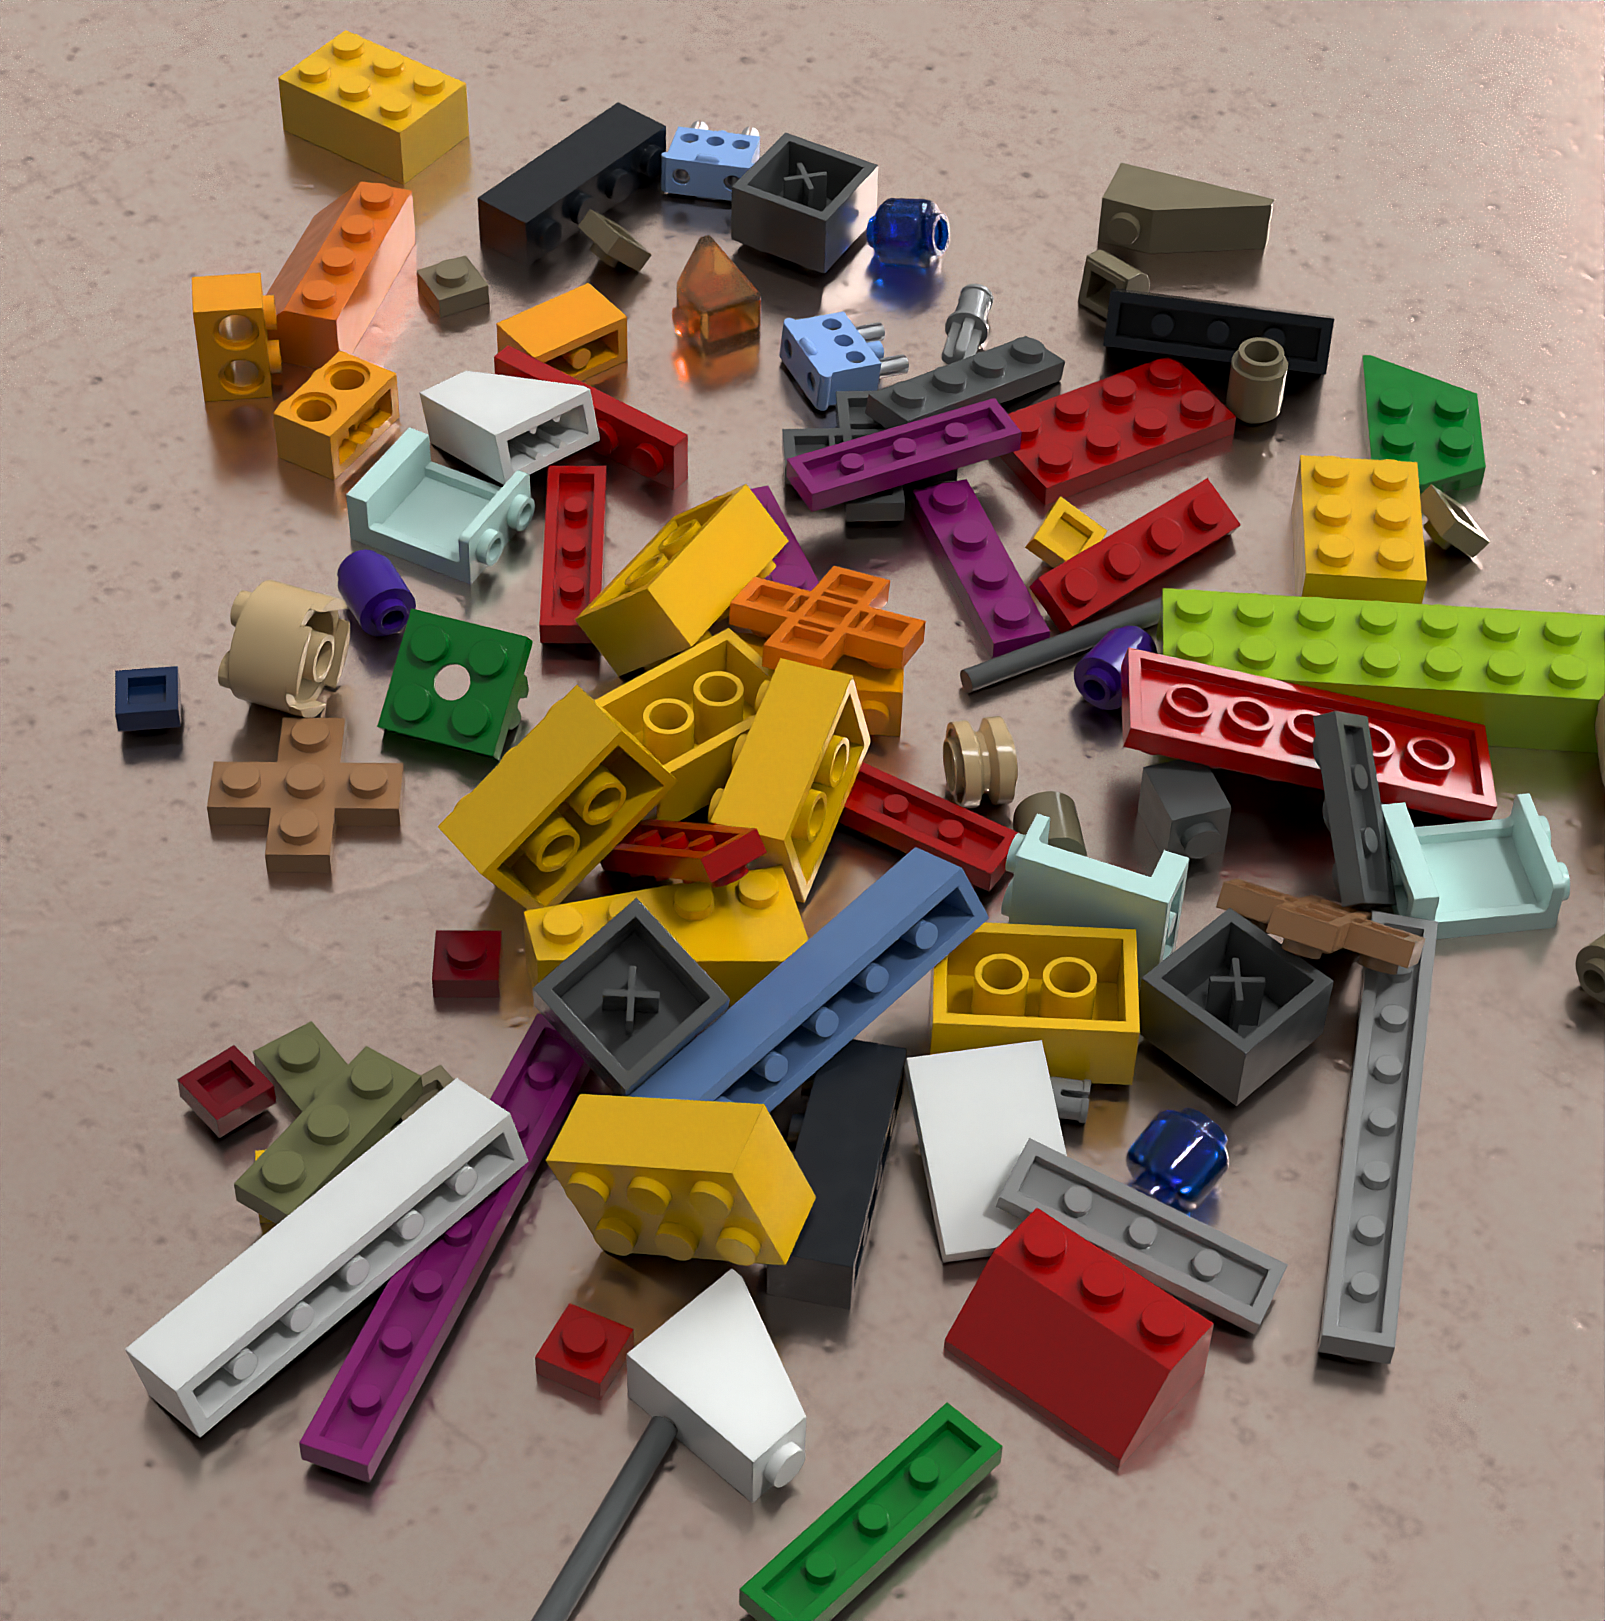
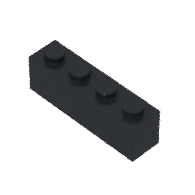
M617 102L477 198L480 242L527 267L581 230L578 225L590 209L602 215L661 174L662 153L666 152V126Z
M1113 288L1110 291L1103 346L1231 363L1234 353L1239 350L1240 345L1244 341L1261 337L1271 339L1282 346L1284 356L1288 361V370L1326 375L1334 317Z
M852 1039L802 1083L801 1100L808 1101L805 1113H793L788 1132L787 1146L791 1153L794 1154V1158L813 1190L816 1199L786 1266L764 1264L768 1265L767 1294L851 1310L904 1094L906 1048Z

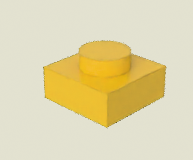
M1060 496L1050 507L1025 548L1055 568L1101 541L1108 530Z

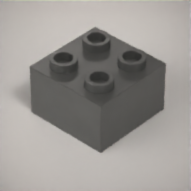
M785 132L732 186L731 239L759 251L800 264L805 268L825 273L876 218L879 165Z
M637 898L532 988L536 1009L616 1096L627 1097L728 1010L730 998Z
M1229 908L1141 978L1139 992L1140 1035L1237 1106L1323 1034L1334 981L1298 955L1282 949L1281 943Z

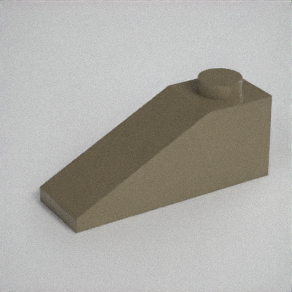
M1121 163L1102 197L1098 241L1148 254L1265 249L1269 239L1274 199Z

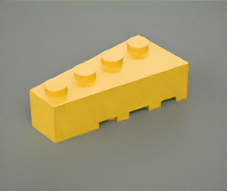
M783 865L750 870L741 879L717 888H713L710 883L705 882L678 883L523 911L526 965L532 987H535L637 898L730 998V1008L809 940Z

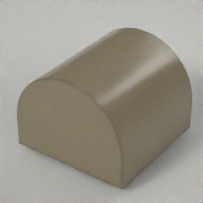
M1097 250L1086 256L1078 302L1107 319L1111 289L1149 292L1150 280L1146 274L1108 252Z
M1056 791L1039 792L1025 798L1016 807L1013 816L1014 831L1026 835L1037 814L1050 817L1048 845L1087 857L1076 805L1068 795Z

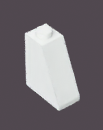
M464 371L419 393L430 443L503 485L517 470L530 475L600 440L591 391L585 386Z
M729 1270L627 1353L628 1397L651 1417L661 1416L671 1421L678 1431L675 1437L751 1503L755 1502L773 1485L777 1488L786 1485L799 1472L806 1458V1415L743 1277L735 1270Z

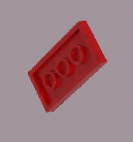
M1168 355L1009 413V417L1022 432L1020 450L999 457L1044 505L1056 502L1060 496L1064 499L1233 435L1236 416L1174 355Z

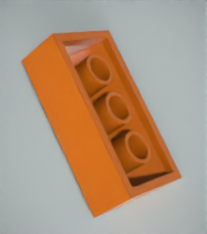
M360 181L314 215L266 294L274 295L277 329L267 330L268 340H279L281 362L319 369L339 351L350 355L353 354L416 243L412 190L390 187L383 183Z

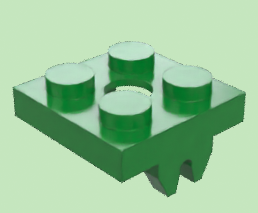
M411 608L377 727L385 732L500 760L508 729L512 730L520 724L522 716L518 709L519 700L528 696V680L524 673L533 641L527 636ZM449 665L464 667L470 676L468 691L456 700H446L436 690V678L439 672Z

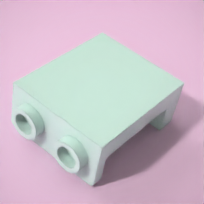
M410 427L346 494L350 539L470 585L487 566H492L497 562L503 548L518 531H523L529 525L535 507L534 500L530 495V475L528 473L517 470L503 487H499L431 461L429 434Z
M1529 793L1515 795L1511 814L1505 819L1414 827L1405 802L1381 805L1397 905L1392 906L1395 915L1438 921L1436 940L1555 928L1561 903L1569 898L1570 877L1566 865L1563 862H1557L1552 850L1551 831L1548 820L1544 815H1538Z
M1037 814L1027 834L1017 833L1009 848L1005 869L1014 873V877L1006 889L1001 914L1009 917V924L1136 929L1138 987H1140L1141 978L1171 955L1176 948L1189 858L1164 850L1152 877L1048 845L1050 817Z

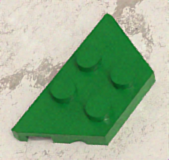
M1362 355L1359 373L1366 459H1392L1403 462H1417L1420 495L1431 484L1442 492L1448 490L1460 491L1481 485L1483 483L1486 463L1477 393L1372 355Z

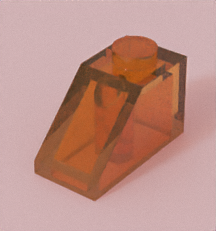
M710 235L700 237L676 283L677 307L672 310V320L679 337L683 340L687 339L703 358L760 339L761 294Z

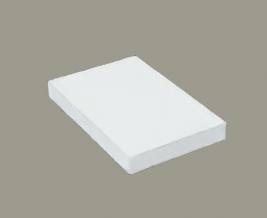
M1042 1040L906 1059L904 1069L943 1263L991 1256L993 1251L1024 1221L996 1207V1204L1029 1138L1067 1156Z

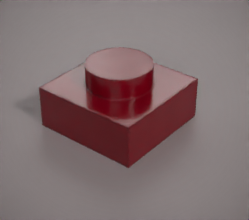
M436 930L432 971L433 998H500L503 953L502 930Z
M235 1045L177 1079L180 1097L219 1138L277 1103L274 1085Z

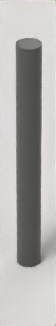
M1161 597L960 671L961 683L964 689L971 693L1093 648L1112 629L1124 626H1136L1145 629L1158 624Z
M661 1416L652 1417L531 1621L568 1620L677 1435V1428L671 1421Z

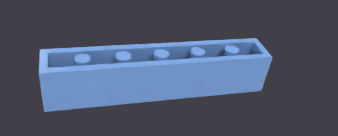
M915 847L628 1097L764 1104L768 1112H771L989 919L963 869Z

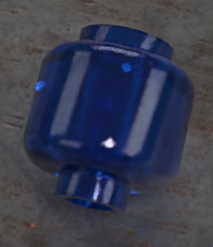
M888 198L878 207L875 216L869 219L866 228V238L868 245L874 248L877 259L886 267L929 268L937 261L939 256L946 252L950 240V226L947 216L940 212L939 207L932 200Z
M1183 1108L1181 1112L1175 1110L1159 1112L1127 1152L1125 1158L1126 1166L1135 1180L1131 1188L1178 1211H1195L1201 1206L1228 1170L1230 1158L1225 1148L1228 1142L1226 1134L1213 1120L1193 1108Z

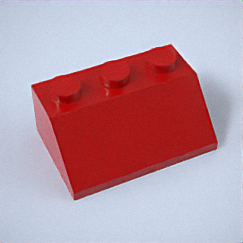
M1036 1208L993 1251L944 1340V1348L1104 1459L1120 1468L1204 1375L1214 1323L1039 1208Z

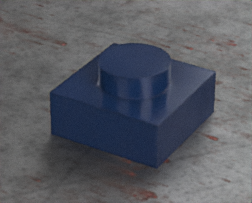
M178 666L115 671V717L118 732L181 727V683Z

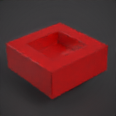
M569 1303L535 1356L536 1374L601 1401L627 1359V1353L634 1347V1329Z

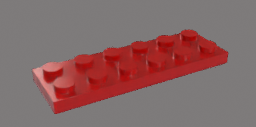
M1128 647L1121 664L1123 747L1140 750L1149 755H1163L1204 764L1210 768H1223L1261 776L1271 781H1284L1324 790L1321 769L1317 765L1313 754V740L1316 736L1313 717L1338 711L1368 717L1382 803L1405 802L1406 807L1410 809L1443 815L1453 820L1471 822L1491 820L1497 809L1485 725Z

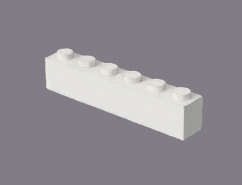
M458 1078L453 1080L125 1348L149 1396L199 1438L528 1162L511 1114Z

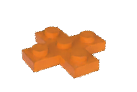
M833 566L812 591L753 577L730 602L729 614L730 625L749 629L759 637L769 638L763 645L762 667L773 670L776 669L780 658L831 670L843 654L863 659L873 667L902 670L924 643L926 621L882 610L888 602L890 580Z

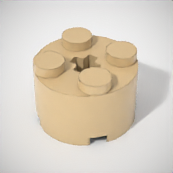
M274 580L262 582L253 592L240 591L231 608L230 621L232 626L235 627L230 651L224 655L219 666V685L231 689L237 699L304 718H314L327 704L316 701V699L321 694L324 686L336 688L345 665L350 640V621L339 619L338 610L347 609L345 601Z

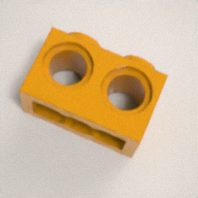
M261 272L192 277L193 319L204 402L272 397L271 374L282 373L279 340H268L267 330L277 329L274 295H263Z
M339 351L322 368L315 370L310 379L292 396L282 401L273 412V428L275 430L278 457L335 480L400 417L396 373Z

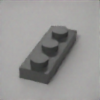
M1338 711L1314 716L1316 736L1313 740V754L1322 773L1325 792L1322 812L1326 827L1331 832L1335 857L1332 878L1334 886L1341 896L1342 907L1376 910L1397 905L1368 717Z

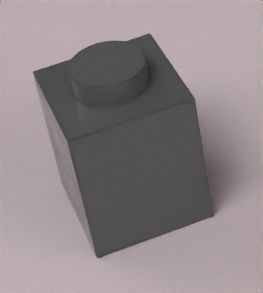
M1181 759L1143 767L1138 812L1161 856L1164 850L1189 859L1202 858L1212 853L1225 851L1231 805L1210 767Z

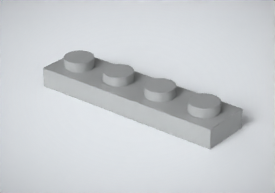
M1031 1138L1028 1139L996 1204V1207L1022 1220H1025L1036 1208H1039L1159 1288L1254 1335L1288 1264Z

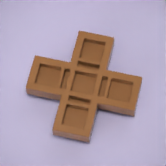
M283 717L277 762L214 761L207 802L209 825H269L265 849L267 872L332 873L337 826H401L405 786L404 763H344L347 742L345 718Z
M1238 878L1223 882L1216 905L1217 908L1223 910L1231 908L1267 934L1283 937L1281 948L1291 953L1312 959H1321L1322 953L1333 954L1334 951L1345 948L1360 953L1358 964L1392 975L1397 974L1399 966L1408 969L1418 964L1426 939L1371 921L1372 913L1357 908L1342 907L1341 903L1313 894L1298 898Z

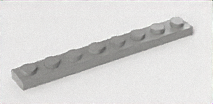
M1372 911L1371 921L1426 939L1418 964L1408 969L1399 966L1396 975L1364 967L1318 1352L1391 1364L1396 1342L1438 921Z

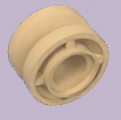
M1001 716L982 718L979 729L974 732L967 720L949 722L943 743V764L946 782L955 803L965 809L977 808L982 794H986L993 805L1012 803L1018 779V765L1013 738L1008 731L1004 719Z

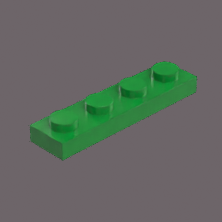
M946 1402L739 1589V1605L757 1621H830L1001 1463L1003 1446Z

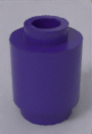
M365 549L350 554L340 564L337 572L338 591L367 634L387 636L405 627L411 608L416 609V601L387 557L373 550Z
M1136 626L1112 629L1078 662L1074 669V682L1079 693L1086 701L1104 710H1115L1122 706L1121 664L1128 647L1157 653L1156 644L1147 632Z

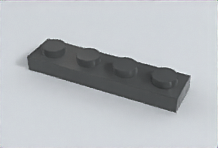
M1027 336L1016 338L1008 343L978 352L973 356L938 367L935 370L897 382L892 386L868 394L865 414L885 428L890 429L995 398L1000 404L1060 381L1063 375L1065 360L1046 349L1044 344L1036 339Z

